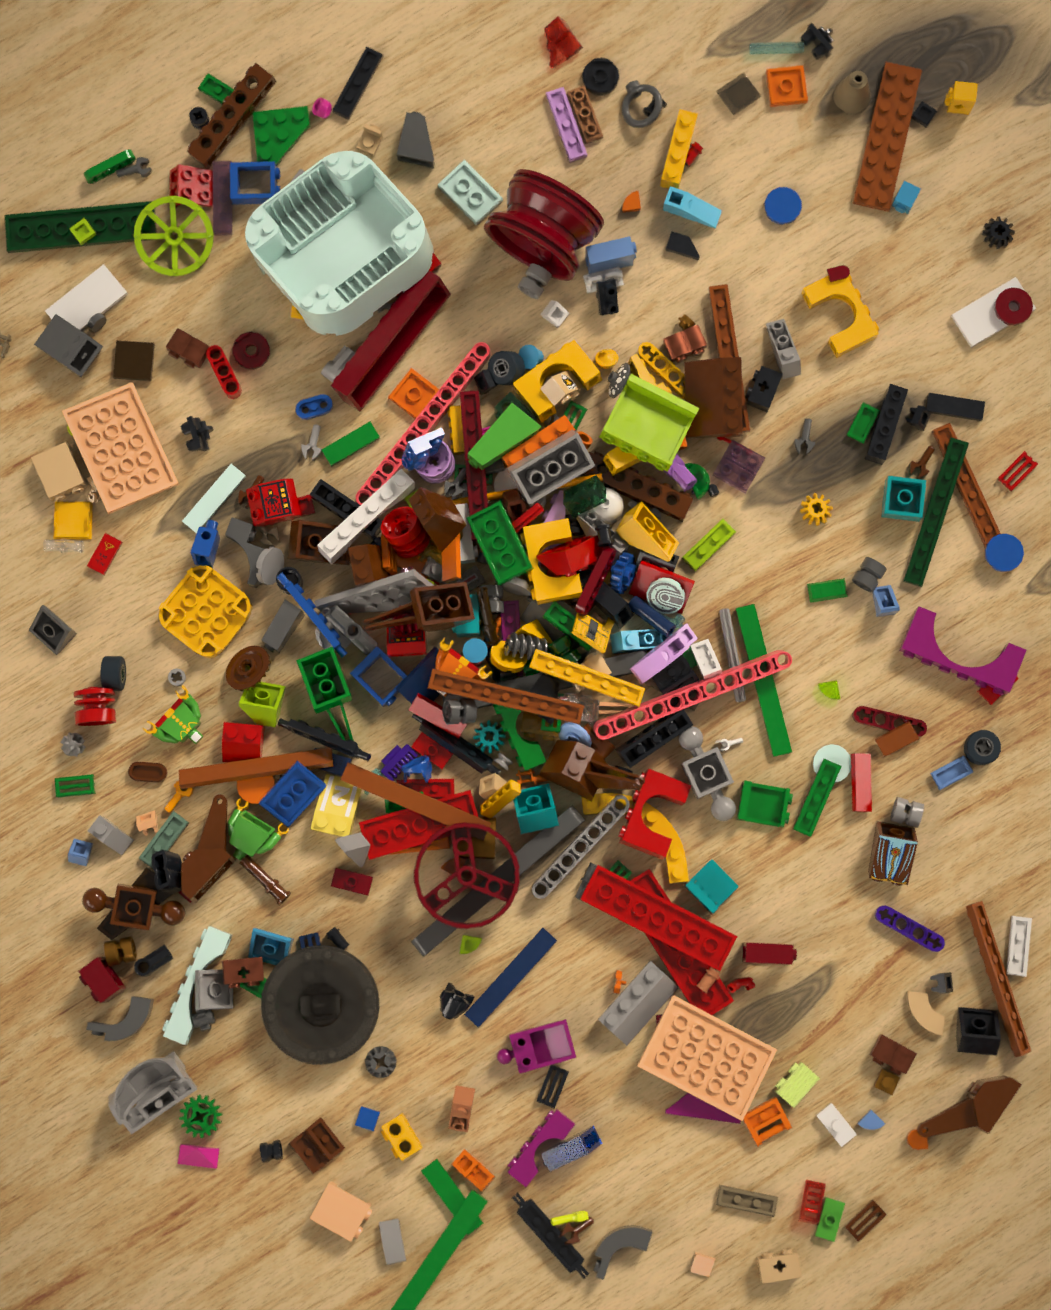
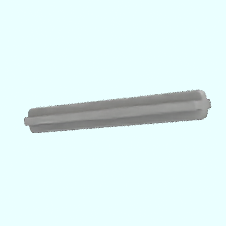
M725 608L719 611L729 668L740 665L730 610ZM744 685L733 689L735 701L744 702L746 700Z

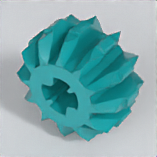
M488 720V727L480 723L482 731L475 728V732L480 735L473 736V739L480 740L475 744L476 747L483 744L481 751L484 752L486 747H488V752L491 754L492 747L499 751L497 743L504 746L505 743L499 739L506 738V735L499 734L503 731L502 727L496 730L498 722H495L493 727H491V722ZM490 732V735L491 733L494 734L493 741L491 742L485 740L486 733Z

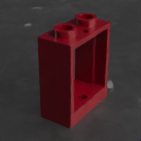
M743 943L742 962L793 965V961L797 959V949H794V945Z

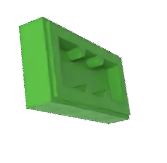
M825 1197L815 1236L835 1242L845 1206L844 1202Z

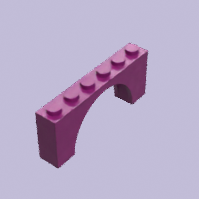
M920 606L916 608L899 650L903 652V656L910 659L918 658L922 664L932 666V664L938 666V670L947 674L950 672L957 674L956 677L961 680H972L978 687L986 688V686L993 688L992 692L1003 696L1010 693L1027 651L1026 649L1008 643L1001 654L987 665L980 667L958 665L949 660L937 645L934 635V621L937 613Z

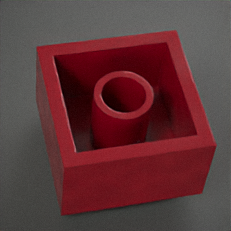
M105 957L95 958L78 971L80 973L79 979L92 990L90 994L96 1002H109L127 989L112 966H108Z

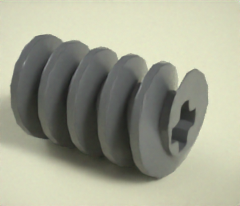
M512 632L508 635L505 642V656L512 651V657H515L517 652H519L521 659L524 654H527V660H530L535 649L547 652V640L545 638L539 640V637H534L532 639L530 635L525 637L524 634H519L517 636V633Z

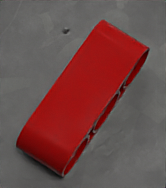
M218 345L210 346L207 349L206 355L224 393L230 399H237L240 397L242 389L224 351ZM215 352L221 353L218 359H212V355ZM222 369L229 370L225 376H221L220 371ZM235 385L237 388L234 392H228L229 386Z

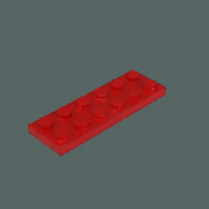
M471 790L437 799L478 817ZM407 808L359 822L362 835L371 845L368 852L369 860L423 845L434 833L447 827L443 823ZM451 830L443 833L434 841L450 837Z

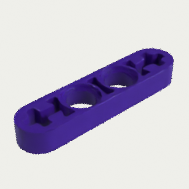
M886 905L879 906L875 910L877 921L928 950L939 952L944 948L945 940L941 935ZM886 909L887 914L891 917H893V914H896V916L892 920L891 925L889 924V922L891 921L890 919H881V914H879V911H884ZM899 918H903L906 921V927L902 930L896 926V921ZM921 928L924 934L921 939H916L913 936L914 929ZM928 933L931 934L929 936L930 939H939V947L935 946L933 948V943H931L930 941H926V944L923 943V941L927 938Z

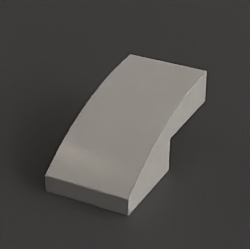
M399 1219L379 1222L386 1264L405 1262L406 1255Z

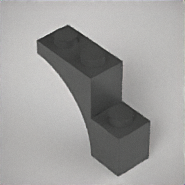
M232 517L225 535L244 549L250 565L248 584L251 587L257 588L262 583L256 577V573H258L256 563L259 555L265 549L250 544V541H254L257 533L253 524Z

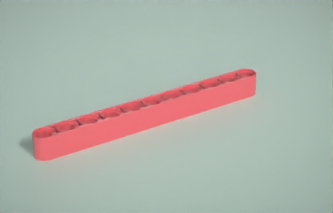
M479 342L474 345L360 488L355 498L358 505L361 506L363 504L360 502L362 496L367 495L370 497L379 489L371 487L374 481H380L382 483L381 486H383L404 467L401 459H397L395 454L399 451H405L407 439L409 437L418 438L432 432L448 412L447 410L450 409L449 406H452L460 397V392H464L490 358V348L486 343ZM480 349H484L487 352L484 356L477 355V351ZM473 364L475 368L472 371H468L465 369V366ZM457 378H461L464 381L461 385L453 383ZM444 393L452 395L449 400L442 399ZM437 407L440 409V412L437 415H433L430 413V410ZM421 422H426L429 424L428 427L424 430L420 429L418 426ZM386 466L393 467V471L390 474L383 472Z
M776 650L722 671L719 675L699 680L643 702L639 707L633 706L600 719L594 723L593 732L598 738L603 740L614 737L784 670L792 664V657L783 650ZM784 654L786 659L784 663L779 664L778 657ZM766 661L768 667L766 670L761 671L760 664ZM748 668L750 675L747 678H743L742 672ZM730 675L732 682L729 685H725L724 679ZM709 683H714L713 691L707 692L706 686ZM691 690H696L695 698L689 699L688 693ZM673 697H678V704L671 706L670 700ZM655 704L661 705V709L658 713L652 712V708ZM637 711L643 712V717L640 720L634 719ZM619 718L625 719V724L622 727L616 726ZM601 725L607 726V731L604 734L598 733Z

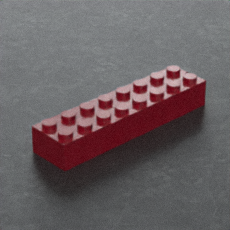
M428 271L420 281L407 291L402 292L400 297L393 302L386 315L380 319L375 329L369 333L365 342L358 347L355 355L345 364L341 373L334 378L330 386L345 403L361 412L450 297L451 293L444 286L445 284L438 275Z

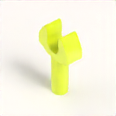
M585 1210L577 1211L572 1214L551 1218V1224L555 1226L585 1221L589 1219L588 1212Z

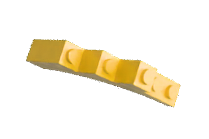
M637 354L630 357L628 364L630 365L631 374L672 394L669 387H666L663 382L656 385V380L647 371L643 359H640ZM618 446L609 451L603 459L613 476L641 461L637 456L623 452Z

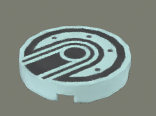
M659 578L653 581L647 590L649 605L663 614L677 612L681 609L685 600L684 590H682L677 581L671 578Z

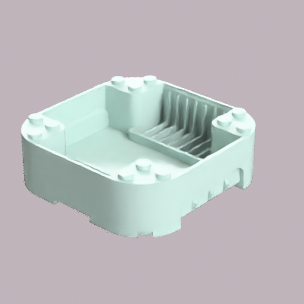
M340 151L321 159L261 204L250 216L245 230L246 243L261 272L267 274L290 300L292 305L296 307L307 326L322 335H326V333L336 334V336L343 335L361 326L374 316L373 313L401 291H407L420 281L429 271L434 253L431 239L418 210L370 158L354 151Z

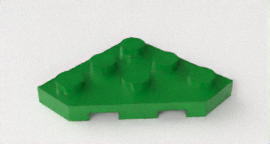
M308 106L252 113L257 162L275 161L277 166L282 161L284 155L298 142L299 137L310 127Z

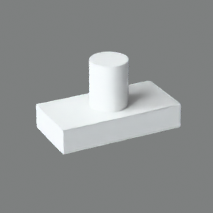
M709 639L690 645L704 680L722 673Z
M832 1103L816 1114L841 1147L857 1135Z

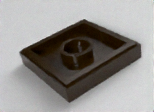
M116 340L113 378L152 381L155 344Z

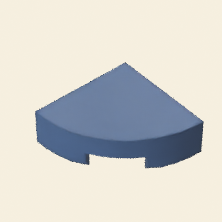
M871 1109L857 1123L859 1126L869 1130L879 1129L885 1125Z

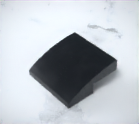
M683 654L651 677L662 695L699 681V678ZM691 690L688 693V697L695 693L696 690ZM673 697L670 700L671 706L678 704V697Z

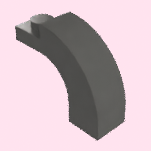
M132 996L129 1012L123 1021L118 1024L91 1021L87 1023L86 1030L92 1031L91 1034L103 1036V1033H105L104 1041H117L136 1034L146 1024L152 1012L154 999Z
M627 1225L618 1227L605 1235L595 1250V1256L601 1257V1260H596L593 1271L596 1272V1277L604 1280L610 1259L617 1250L623 1247H634L647 1251L652 1230L642 1226Z

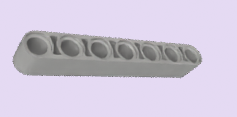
M616 795L533 883L532 893L536 898L542 899L548 896L625 814L630 804L624 795ZM618 799L626 801V806L623 809L615 807V802ZM610 813L613 816L612 821L604 823L602 821L603 814ZM590 828H598L599 835L594 838L590 837L588 834ZM580 841L586 844V849L581 852L575 849L576 843ZM570 856L573 862L571 865L565 866L562 863V858ZM557 870L560 874L559 878L556 880L550 879L548 876L549 872ZM538 884H543L546 887V891L543 894H538L535 891V887Z

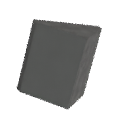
M45 605L40 607L29 628V631L56 655L77 634Z

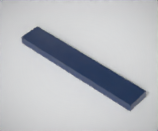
M542 928L464 1015L479 1028L557 940Z

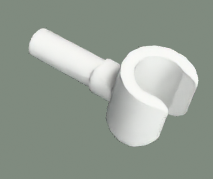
M739 738L729 741L722 739L717 740L715 743L722 744V748L719 751H726L732 745L743 743V739Z

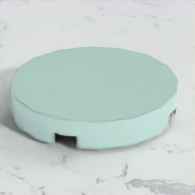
M826 745L819 749L813 758V769L816 774L823 758L842 766L835 783L842 781L851 771V757L846 749L839 745Z

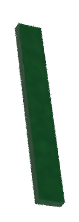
M950 438L903 582L921 588L923 586L969 445L968 442Z

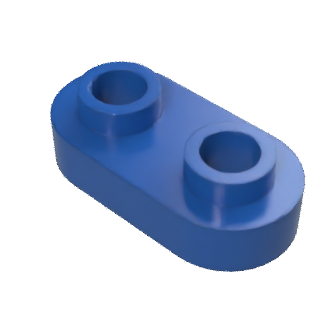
M321 394L299 401L295 410L299 418L308 420L330 413L333 409V402L328 395ZM322 403H327L325 408L320 407ZM308 408L309 412L303 413L302 410Z

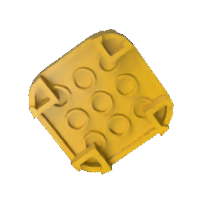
M207 565L191 567L186 571L187 574L164 603H161L159 619L167 631L194 652L203 657L214 658L225 650L245 625L253 607L250 599L244 592L213 568Z

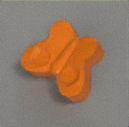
M616 970V984L613 993L619 994L621 984L626 985V981H621L622 971Z

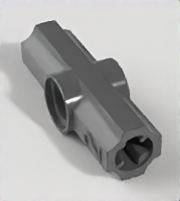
M337 605L329 609L325 618L365 655H368L376 648L378 643ZM354 626V633L349 635L348 628Z

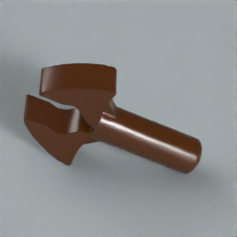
M928 446L919 462L915 463L913 460L910 462V476L914 469L920 467V474L917 479L923 478L930 472L926 469L925 465L935 451L934 447Z
M258 475L251 487L263 483L264 477ZM242 490L239 491L238 501L241 505L243 500L247 498V493ZM247 503L245 507L246 509L250 508L249 503Z
M588 1217V1220L582 1221L575 1227H571L570 1223L565 1224L561 1230L560 1237L567 1232H572L573 1234L571 1239L564 1244L580 1242L578 1238L579 1233L594 1224L593 1218Z

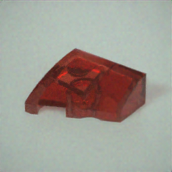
M557 16L544 28L551 68L559 66L583 48L565 20Z

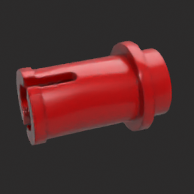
M697 142L690 144L685 162L688 167H690L699 154H702L703 147Z

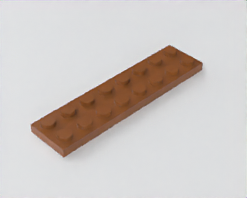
M885 62L853 204L886 212L890 211L921 77V69Z

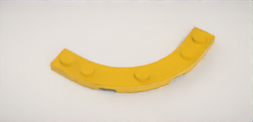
M595 794L592 802L581 797L583 815L599 814L616 795L624 794ZM624 795L629 801V808H632L634 801H631L632 796ZM618 799L615 802L617 809H623L626 806V801L623 799ZM645 802L642 808L644 824L651 831L672 839L666 855L669 884L688 882L685 851L677 832L663 814Z

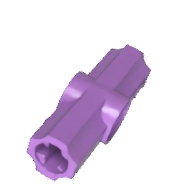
M676 454L668 472L665 471V473L670 478L672 477L684 491L690 490L697 482V479L685 467V463L680 456Z

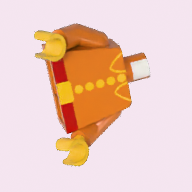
M446 637L442 639L436 656L435 670L481 681L492 675V671L488 674L484 672L486 665L479 669L451 648L454 644L453 640L448 645L445 643ZM438 691L444 697H446L448 694L445 692Z

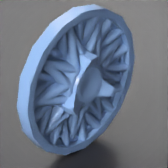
M568 722L560 727V733H558L560 740L578 741L591 747L590 735L580 725Z

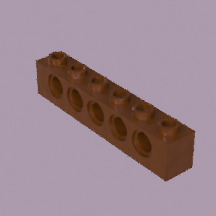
M257 63L247 69L243 80L235 85L232 94L224 99L222 107L213 113L208 125L202 127L200 135L188 146L187 152L207 169L212 166L277 82L273 75ZM252 83H257L254 89H249ZM245 97V102L239 104V99ZM230 112H234V116L228 119L227 115ZM218 127H223L220 133H215ZM210 141L211 145L208 148H204V144Z
M589 451L595 466L579 476L599 474L597 471L599 466H605L608 469L603 461L604 455L596 451L594 453ZM632 467L619 472L625 477L621 482L614 478L609 469L606 473L602 474L603 481L595 482L603 487L612 488L619 494L640 503L642 501L645 506L652 509L656 508L659 512L681 522L684 521L693 501L689 493L682 490L678 492L673 489L672 485L667 483L660 484L650 475L638 474L639 471ZM638 481L642 484V488L634 489L632 483ZM652 489H656L659 491L660 495L658 497H652L650 496L649 491ZM668 497H674L677 503L675 505H669L666 499Z

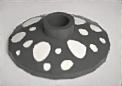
M623 363L615 372L612 371L608 377V382H610L609 396L611 398H616L621 393L630 373V365L628 363Z

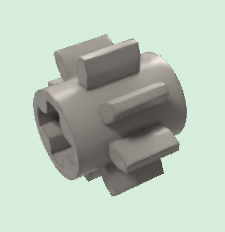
M68 733L60 742L63 744L61 749L66 755L77 757L85 749L83 745L85 740L78 733Z

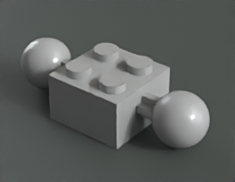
M691 726L679 734L680 745L684 749L691 751L693 756L692 759L683 762L681 766L690 785H692L691 788L696 799L710 794L713 799L711 805L712 815L719 821H728L734 816L736 806L732 799L723 795L721 789L731 785L734 781L718 747L704 753L701 747L703 734L700 729Z

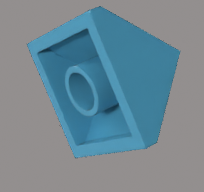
M253 928L248 958L262 957L263 962L281 967L288 961L294 939Z

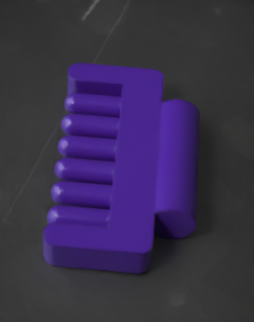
M408 744L402 749L396 745L381 760L385 765L381 773L389 780L394 781V778H397V774H401L395 765L402 771V766L398 762L405 765L410 760H413L414 757H418V754Z

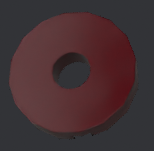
M1008 288L998 295L994 310L999 320L1001 319L1007 325L1016 326L1023 324L1030 317L1033 311V302L1026 291L1020 288ZM1009 303H1016L1018 310H1010Z
M246 332L235 340L232 354L235 361L241 367L257 369L268 361L270 346L262 334ZM250 346L256 347V353L253 355L246 353L247 348Z

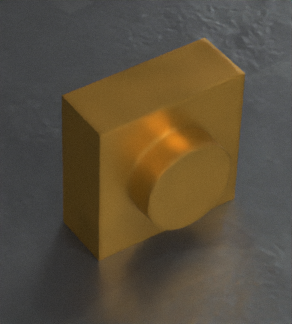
M881 1069L873 1087L893 1095L900 1077Z

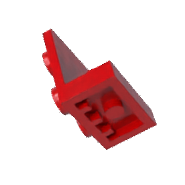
M178 164L170 170L169 196L184 197L200 206H213V171Z

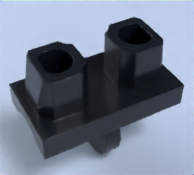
M811 23L807 26V30L800 40L806 47L814 42L816 47L811 52L817 60L823 56L827 58L831 55L833 49L831 45L834 41L831 38L833 30L831 28L825 30L823 27L817 29Z
M611 278L606 281L596 282L599 314L603 316L618 313L616 280Z
M187 417V422L181 425L183 434H191L193 438L186 442L187 449L192 452L210 450L207 440L211 439L209 433L214 431L213 426H207L206 422L201 421L199 417Z

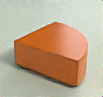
M639 191L632 192L626 197L623 202L622 213L641 211Z
M453 858L445 862L441 869L453 874L456 871L455 859ZM459 858V868L464 866L467 860Z

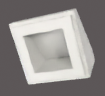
M552 300L540 315L558 328L569 315V312L557 301Z

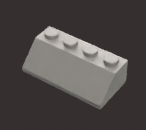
M649 961L598 1020L625 1045H628L679 987L655 964Z

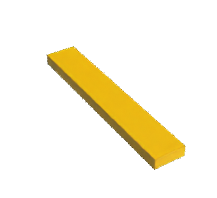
M535 649L529 666L531 669L637 707L640 706L645 688L538 649Z

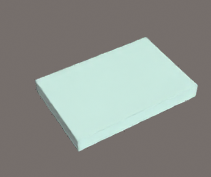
M465 160L438 184V188L475 225H478L503 201V198Z

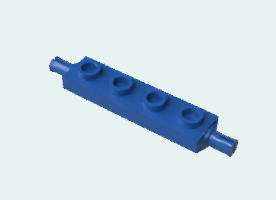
M283 572L280 573L276 578L281 582L283 588L288 590L331 643L333 649L343 658L347 652L338 640L340 635L334 628L330 630L326 625L328 620L322 613L317 614L314 610L316 605L310 598L305 599L302 595L304 591L298 583L294 585L292 581L286 578Z

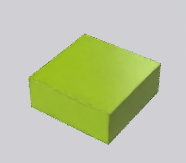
M85 218L69 228L81 245L97 235Z

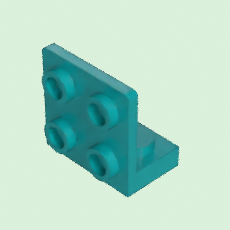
M712 859L684 885L711 914L738 888V885Z

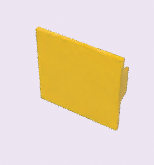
M55 502L54 539L92 540L93 502Z

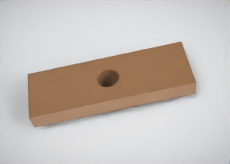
M585 85L567 91L585 144L602 139L603 134Z

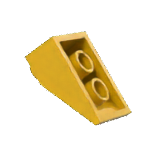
M642 501L625 513L616 529L620 538L629 545L667 562L671 560L679 544L675 537Z

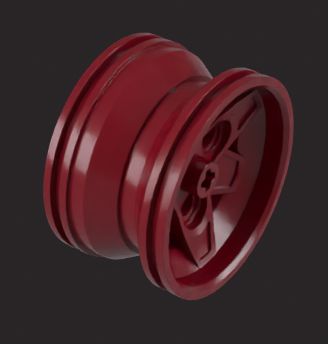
M519 169L509 182L507 210L491 213L484 224V230L497 246L528 267L532 263L546 269L552 275L551 278L570 281L579 269V262L575 251L590 244L599 235L600 230L604 226V219L592 204L561 182L536 171Z

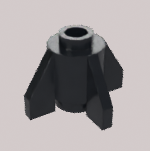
M448 983L440 995V1011L449 1020L457 1019L467 1011L475 997L474 995L464 994L457 990L452 983Z

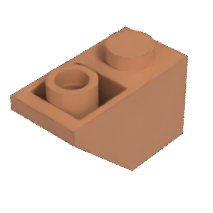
M456 1085L449 1129L468 1132L475 1093L474 1088Z

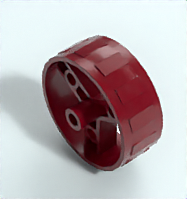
M455 823L434 833L422 846L414 867V885L423 907L441 923L461 929L483 927L502 916L511 906L518 892L520 867L511 845L501 834L479 823ZM470 828H478L489 832L506 847L514 867V883L476 868ZM451 830L456 871L424 896L419 882V869L422 857L426 849L437 837ZM461 840H465L468 843V849L464 852L457 849V844ZM469 854L472 866L464 865L459 868V855ZM464 870L472 872V878L468 881L463 880L461 877ZM477 873L488 878L485 887L473 884L476 881ZM457 876L458 881L464 886L453 892L448 883ZM491 881L499 883L500 888L498 891L492 892L489 890L488 886ZM468 887L506 902L499 911L478 922H455L437 913L439 909ZM446 888L449 891L448 898H439V889Z

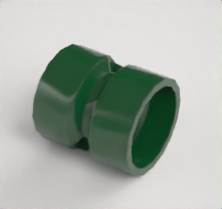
M567 634L547 646L549 653L574 663L581 659L578 650L571 647L573 642Z

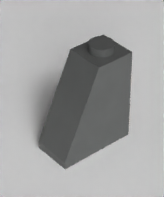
M406 112L397 151V159L401 162L434 168V156L425 116L419 112Z
M285 599L262 638V641L265 643L264 647L272 653L275 650L280 653L304 618L305 614L303 611Z

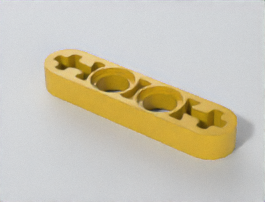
M650 342L642 343L638 349L640 359H643L657 375L685 399L684 387L682 385L679 388L677 387L682 379L685 380V374ZM643 348H650V354L654 357L652 362L649 361L651 360L649 354L643 355ZM657 360H663L666 366L663 369L656 368L655 362ZM675 372L679 375V380L672 382L669 380L668 375Z

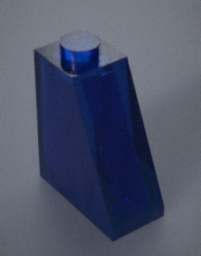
M589 1127L544 1151L541 1154L543 1163L551 1172L588 1155L600 1146L602 1141L595 1127Z

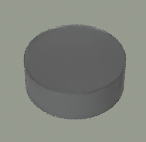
M97 313L90 318L88 327L93 332H96L105 325L107 319L101 313Z

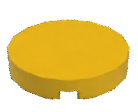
M500 641V643L491 647L489 653L490 661L499 670L517 673L525 668L527 654H524L522 659L519 657V652H517L515 657H512V651L505 656L506 641Z

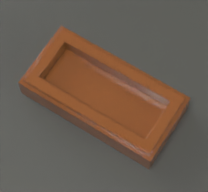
M910 721L879 736L875 741L885 757L913 743L919 737Z

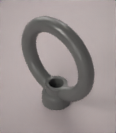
M637 80L629 82L625 87L627 95L622 104L623 118L632 127H647L658 118L661 112L662 96L658 89L652 85H640ZM642 92L651 93L655 99V107L651 115L644 120L633 119L629 113L631 100L639 97Z

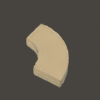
M907 991L908 1006L915 1020L927 1031L943 1036L945 1016L936 1013L931 1008L928 1002V994Z

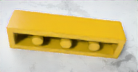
M461 405L449 406L450 410H447L448 417L451 418L449 429H452L450 440H453L451 452H454V455L465 454Z
M510 779L480 805L481 815L491 819L520 795V784Z

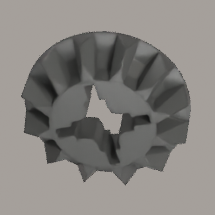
M375 1047L366 1056V1069L374 1077H388L396 1068V1056L387 1047ZM386 1055L384 1063H386L388 1068L380 1066L376 1069L377 1061H375L374 1057L380 1059Z

